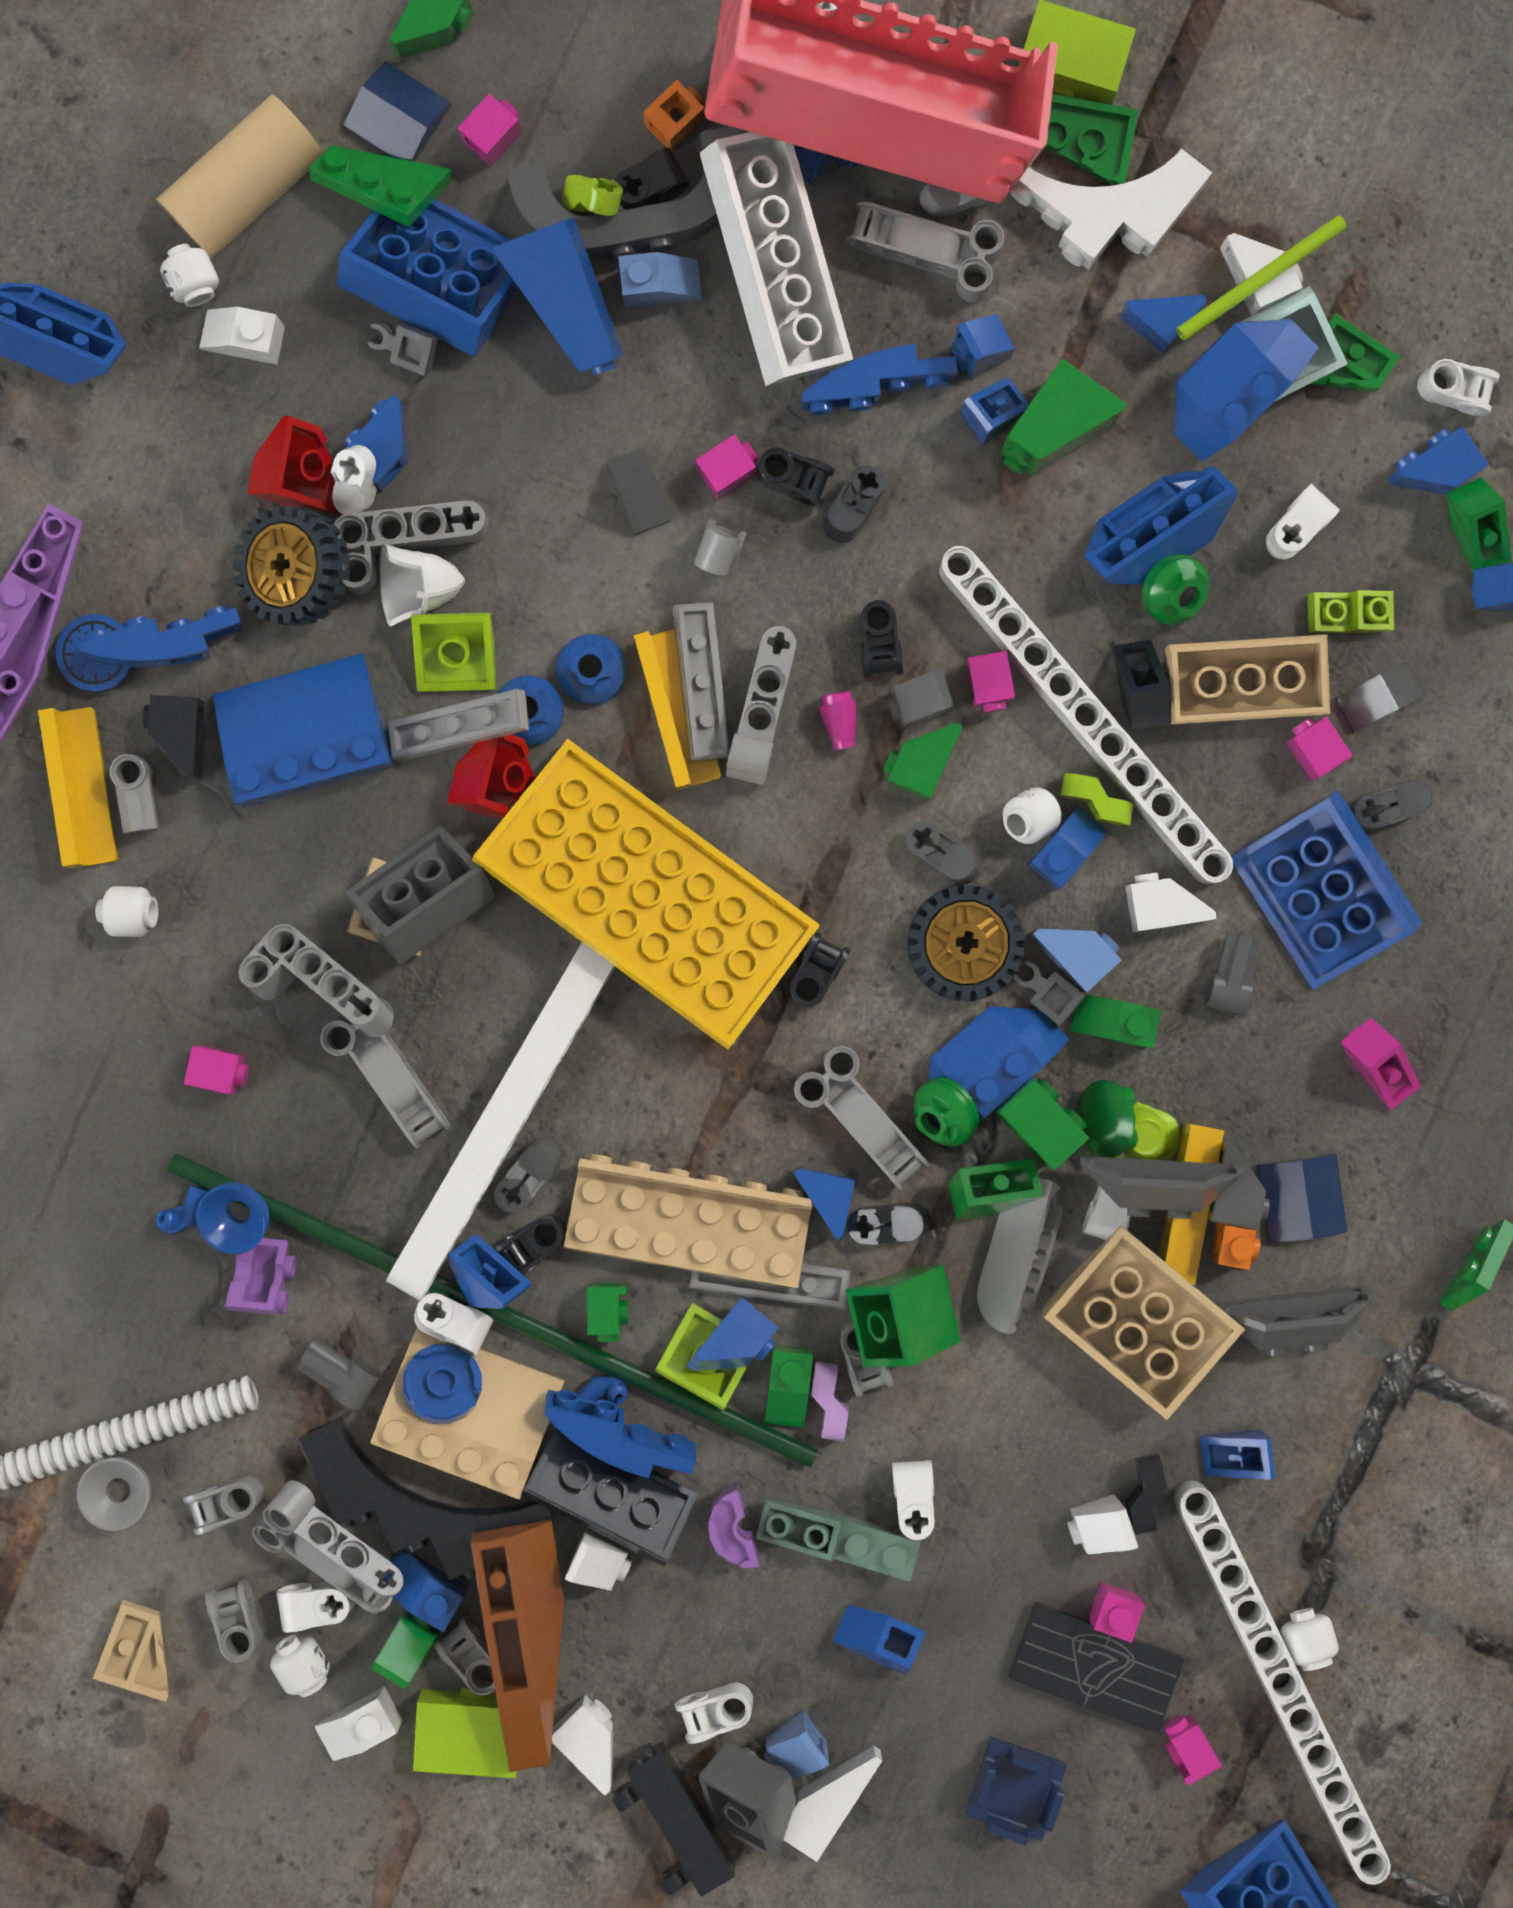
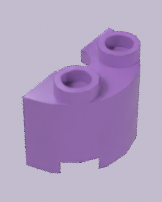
M263 1238L250 1251L236 1255L234 1280L230 1282L225 1305L228 1311L269 1315H285L287 1313L289 1291H285L287 1279H294L296 1256L289 1255L288 1240Z
M738 1481L723 1488L713 1500L708 1523L710 1541L719 1556H723L727 1561L737 1564L741 1568L759 1567V1554L752 1530H744L738 1525L739 1520L745 1517V1505Z

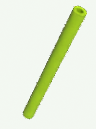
M1337 215L1178 326L1176 331L1183 341L1188 340L1347 228L1344 219Z

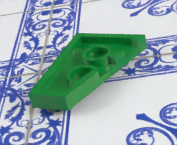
M1052 94L1047 142L1044 148L1112 186L1124 184L1139 110Z
M331 145L309 167L310 180L407 227H410L452 182V169Z

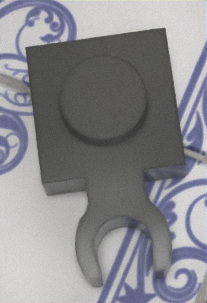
M377 321L371 324V328L378 329L382 333L383 341L374 337L367 341L368 346L376 350L388 349L392 351L390 363L422 376L431 373L439 336L405 322L397 325L396 331L392 325L385 321Z
M1027 961L1025 964L1034 971L1033 979L1024 982L1015 975V981L1021 987L1033 989L1037 992L1029 1002L1062 1027L1086 996L1055 971L1046 980L1042 977L1040 969L1034 963Z

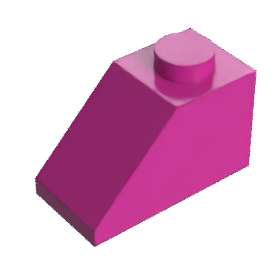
M1369 1018L1361 1026L1354 1028L1341 1041L1351 1064L1390 1111L1421 1087L1401 1044L1372 1018Z

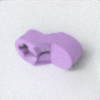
M815 1361L810 1397H813L824 1409L821 1438L844 1441L849 1407L845 1406L835 1394L838 1365Z

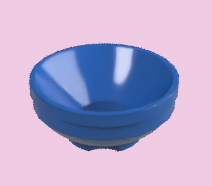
M586 634L572 639L564 646L556 663V675L558 683L569 698L580 704L595 706L604 704L619 694L627 678V664L624 654L615 642L598 634ZM585 656H596L602 663L601 672L594 678H586L579 672V662Z
M528 675L511 679L502 686L498 693L514 689L524 690L525 697L533 698L538 704L537 714L528 720L529 730L514 733L513 735L523 738L527 747L546 743L555 736L563 722L564 706L560 694L552 684L540 677Z
M226 1182L209 1190L200 1200L196 1211L197 1227L205 1241L213 1248L229 1254H241L256 1247L264 1238L269 1226V1211L264 1199L253 1188L242 1183ZM233 1201L245 1203L250 1210L249 1218L246 1220L235 1218L230 1212V1203Z

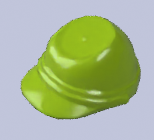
M1136 1102L1133 1109L1136 1118L1135 1130L1138 1134V1143L1133 1149L1125 1150L1120 1156L1115 1158L1172 1159L1180 1143V1129L1176 1119L1164 1111Z

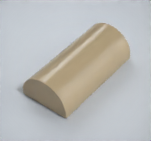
M271 94L158 196L156 201L196 245L207 252L210 260H212L309 171V167L324 152L297 117L275 95Z
M1327 635L1167 645L1165 648L1163 671L1170 686V724L1330 714Z

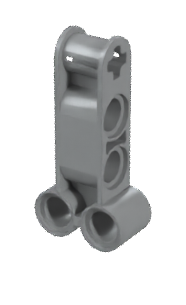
M857 203L856 210L858 215L853 231L845 240L846 244L850 247L956 280L955 288L957 294L966 302L976 303L987 296L993 279L991 264L996 262L1001 255L1005 237L1003 228L997 222L985 219L977 222L971 231L967 232L874 203ZM869 219H871L867 235L864 236ZM987 236L993 239L996 246L985 250L980 248L975 240L979 237ZM970 273H977L983 278L984 283L978 287H971L965 282L964 277Z
M774 626L769 628L761 639L738 732L734 734L726 767V777L764 786L772 755L773 739L796 650V638L790 629L786 627ZM776 642L783 644L780 654L773 653ZM764 678H771L778 683L779 688L775 692L766 693L759 688L758 682ZM762 715L769 720L770 725L766 729L756 730L749 725L748 720L752 716Z
M381 999L393 1013L391 1005L386 1000ZM363 1005L360 1011L364 1014L367 1007ZM349 1020L332 1021L323 1028L320 1035L323 1048L334 1056L350 1054L398 1126L416 1149L421 1148V1142L443 1127L446 1129L450 1128L446 1116L388 1032L379 1037H370ZM339 1026L346 1028L350 1034L349 1045L344 1049L336 1047L332 1041V1033ZM434 1116V1119L431 1122H429L419 1130L414 1131V1129L417 1126L422 1124L430 1117Z
M834 1046L828 1049L824 1055L823 1068L825 1071L822 1074L807 1071L797 1077L793 1086L794 1095L798 1102L809 1108L825 1104L890 1180L902 1191L904 1189L902 1185L924 1165L928 1168L930 1164L854 1078L860 1066L856 1052L847 1046ZM838 1052H845L852 1059L851 1068L845 1074H836L830 1067L831 1058ZM809 1078L818 1079L822 1084V1093L815 1100L805 1099L800 1092L801 1084Z
M288 1481L265 1508L263 1517L253 1528L252 1536L256 1543L271 1553H279L283 1549L363 1609L372 1613L386 1610L392 1601V1596H395L402 1588L403 1576L401 1571L314 1507V1495L305 1485L297 1481ZM310 1537L318 1539L321 1544L313 1542ZM342 1560L349 1562L353 1568L346 1566ZM388 1573H391L390 1578L385 1583L383 1581ZM373 1593L377 1594L372 1603H370L369 1599Z

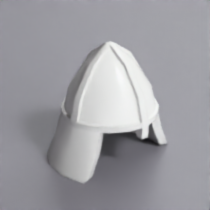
M384 543L381 547L379 558L381 598L384 615L390 627L410 619L412 614H426L428 611L438 609L454 598L465 583V578L455 565L437 555L400 549Z

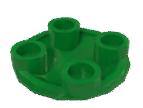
M1104 1079L1092 1082L1083 1091L1078 1103L1077 1114L1087 1124V1127L1083 1130L1089 1137L1085 1142L1086 1146L1097 1156L1116 1157L1120 1156L1125 1150L1133 1149L1138 1143V1134L1135 1130L1136 1118L1133 1109L1135 1094L1127 1086L1120 1087L1115 1082Z

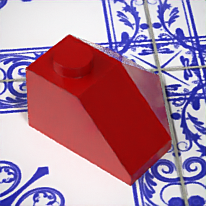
M288 415L283 416L254 455L247 494L279 505L338 514L339 511L334 506L332 500L335 479L331 474L333 460L324 444L327 442V439L321 427Z
M510 734L475 743L456 764L447 803L476 814L503 819L539 775L532 772L526 757L530 752L525 740Z

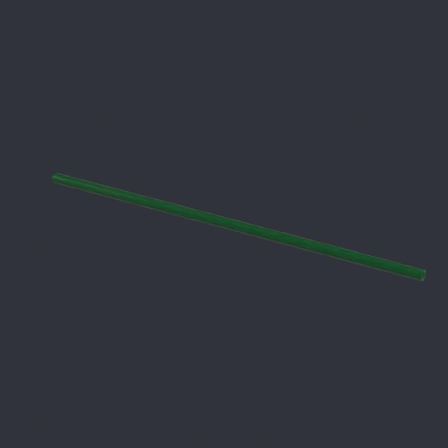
M177 1153L171 1159L167 1169L168 1172L207 1190H211L217 1185L226 1182H237ZM255 1190L264 1199L269 1211V1218L389 1274L399 1258L396 1254ZM233 1201L248 1208V1206L241 1201ZM437 1274L428 1292L441 1294L462 1305L469 1306L459 1284ZM508 1306L503 1309L472 1307L491 1317L495 1323L620 1379L627 1384L811 1468L816 1458L818 1449L727 1407L721 1410L682 1386Z

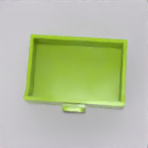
M1039 0L1023 50L1031 52L1034 47H1037L1042 54L1050 42L1058 44L1052 94L1112 105L1118 91L1136 29Z
M462 1685L460 1691L422 1689L417 1701L413 1771L516 1778L518 1771H509L496 1694L478 1695L473 1693L467 1685Z

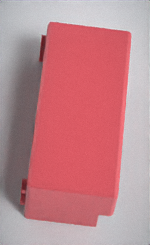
M722 0L704 113L705 117L713 122L990 202L1001 203L1046 145L1058 44L1050 42L1042 54L1037 47H1034L1030 52L1010 46V40L1006 37H998L994 41L974 35V30L970 26H960L958 29L938 24L936 23V17L931 14H925L919 18L899 12V7L895 3H886L883 6H879L863 0ZM828 2L834 4L837 9L823 10L817 4ZM857 14H868L875 20L863 22L854 16ZM904 25L911 28L912 31L909 33H899L894 31L892 27ZM939 36L946 38L949 42L946 44H935L929 38ZM980 48L986 53L983 55H971L965 50ZM1016 59L1022 62V65L1013 67L1005 65L1002 61Z

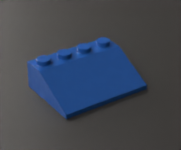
M434 200L410 227L373 210L340 253L336 285L415 327L439 336L440 340L475 358L492 334L517 288V284L497 258L493 249L494 246L512 239L437 200Z
M364 653L212 694L227 776L234 802L241 807L246 808L395 767Z
M1338 790L1231 856L1234 867L1313 990L1412 935L1423 923Z
M1282 1819L1205 1866L1179 1890L1189 1908H1338L1288 1824Z

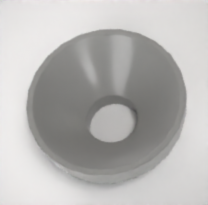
M110 1457L94 1463L84 1472L77 1487V1502L83 1516L89 1523L107 1531L122 1530L135 1524L145 1513L151 1498V1486L145 1471L137 1463L123 1457ZM121 1478L129 1484L130 1495L126 1500L118 1501L110 1495L109 1484L113 1479Z

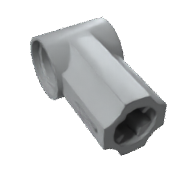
M131 754L118 756L110 766V777L116 787L123 833L159 829L152 788L153 768L151 764L141 756ZM135 762L140 769V775L135 782L130 784L124 778V769L129 763Z

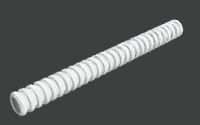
M246 1375L241 1377L240 1382L235 1379L229 1381L228 1386L221 1383L217 1385V1389L212 1387L206 1388L205 1393L196 1391L193 1397L188 1394L184 1395L181 1401L174 1398L170 1400L169 1405L162 1402L158 1404V1408L154 1406L148 1407L146 1412L141 1409L137 1410L134 1416L130 1413L125 1414L122 1420L115 1417L111 1419L110 1424L107 1421L99 1423V1427L95 1425L89 1426L87 1431L82 1428L78 1429L75 1435L71 1432L66 1433L63 1439L60 1436L52 1438V1442L44 1440L40 1443V1446L37 1444L30 1445L28 1450L24 1447L19 1448L16 1454L12 1451L7 1452L4 1457L0 1455V1489L8 1490L11 1484L15 1487L20 1486L23 1480L26 1483L32 1482L35 1477L42 1479L46 1477V1473L54 1475L58 1472V1469L63 1472L67 1471L70 1465L74 1468L79 1467L82 1461L85 1464L91 1463L94 1457L97 1460H101L105 1457V1454L108 1456L115 1455L117 1450L123 1453L128 1450L129 1446L135 1449L140 1446L141 1442L144 1445L150 1444L153 1438L156 1441H160L164 1435L167 1437L174 1436L176 1431L182 1434L187 1431V1427L194 1430L199 1427L200 1423L203 1426L209 1425L212 1419L215 1422H219L222 1420V1416L226 1418L233 1417L234 1412H237L239 1415L244 1414L246 1408H249L251 1411L256 1410L259 1400L254 1382Z

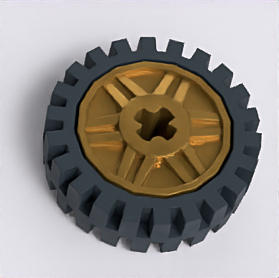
M278 506L272 507V511L264 510L259 513L260 519L253 518L248 523L252 531H242L239 538L245 542V545H236L234 551L235 554L241 555V561H233V570L241 571V575L234 577L236 586L244 588L238 594L243 601L249 602L246 607L251 612L258 613L257 616L259 618L283 625H311L317 623V619L326 618L330 614L327 609H335L340 602L335 598V595L344 596L347 589L340 582L341 580H349L350 571L342 570V566L350 564V556L341 553L342 550L347 548L345 539L338 538L341 534L337 526L330 525L331 520L327 517L303 508Z
M957 885L945 888L928 898L919 907L911 921L907 937L910 963L922 983L934 993L944 998L956 1001H977L987 998L1004 988L1013 979L1021 965L1025 950V936L1021 926L1022 923L1010 903L1005 901L996 892L974 885ZM965 932L971 934L970 940L976 941L975 948L968 949L967 953L963 954L960 952L961 947L956 946V938H962Z

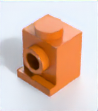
M676 80L643 111L644 124L665 147L670 148L673 152L677 145L705 119L703 107L705 102L693 87L688 86L685 88ZM675 113H681L684 117L675 123L671 116Z
M1217 1222L1210 1260L1219 1265L1250 1270L1251 1261H1257L1260 1251V1239L1256 1238L1257 1230Z

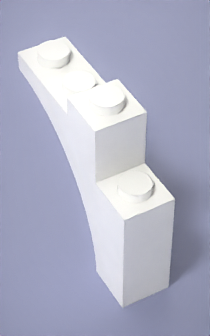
M1181 148L1171 160L1154 172L1124 184L1105 187L1076 186L1056 181L1028 168L1010 193L1020 204L1024 206H1029L1030 204L1042 213L1041 218L1048 226L1055 230L1061 228L1065 231L1059 243V247L1063 249V256L1073 265L1081 266L1082 264L1089 270L1117 234L1122 237L1123 244L1130 251L1136 254L1143 253L1146 257H1149L1204 188L1212 172Z

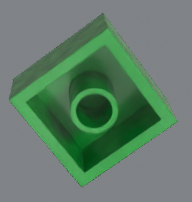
M1030 1078L999 1105L994 1112L1046 1167L1055 1171L1089 1139L1083 1131L1087 1124L1073 1109H1068L1067 1107L1062 1109L1055 1102L1060 1095L1046 1080Z

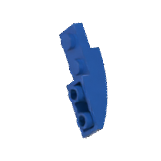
M916 344L873 352L834 369L816 381L802 393L801 410H810L811 415L831 414L834 412V408L849 407V410L852 412H861L872 409V404H879L880 388H887V392L890 393L904 392L910 389V385L926 384L927 389L944 388L949 386V382L956 379L958 372L956 356L917 360Z
M219 606L204 613L205 618L190 622L188 618L171 622L166 626L167 630L163 632L159 631L154 618L146 620L145 616L132 618L123 623L124 628L110 633L107 629L96 630L85 635L86 641L77 644L84 658L96 662L122 667H169L211 657L206 642L241 631L243 627L236 607L228 610L227 606Z
M548 1389L544 1414L558 1430L589 1454L612 1466L646 1478L650 1477L653 1465L692 1474L696 1463V1442L690 1441L687 1437L676 1433L666 1435L654 1432L642 1424H624V1409L619 1408L613 1402L607 1400L592 1401L580 1398L572 1391L560 1390L557 1392Z

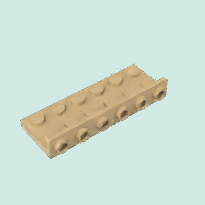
M589 1154L588 1160L579 1158L578 1174L564 1249L788 1289H798L810 1213L813 1206L811 1199L805 1198L806 1192L785 1188L782 1190V1194L767 1191V1185L756 1182H744L743 1187L729 1185L727 1178L716 1175H705L704 1180L689 1178L690 1172L677 1168H666V1173L650 1171L651 1165L637 1161H628L627 1166L611 1164L612 1158L597 1154Z

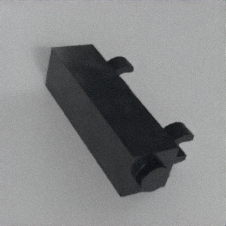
M662 1741L654 1747L651 1743H648L637 1749L631 1755L632 1760L629 1761L627 1771L632 1781L614 1790L613 1794L615 1796L612 1797V1800L621 1813L634 1805L638 1800L643 1799L669 1842L680 1864H676L662 1873L663 1879L661 1883L668 1895L677 1892L688 1882L692 1881L702 1897L734 1878L736 1863L716 1829L712 1826L710 1819L664 1742Z

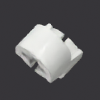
M355 445L342 450L336 455L333 462L331 474L335 479L332 500L336 509L343 515L363 512L370 508L374 502L377 491L373 482L376 461L372 452L365 446Z

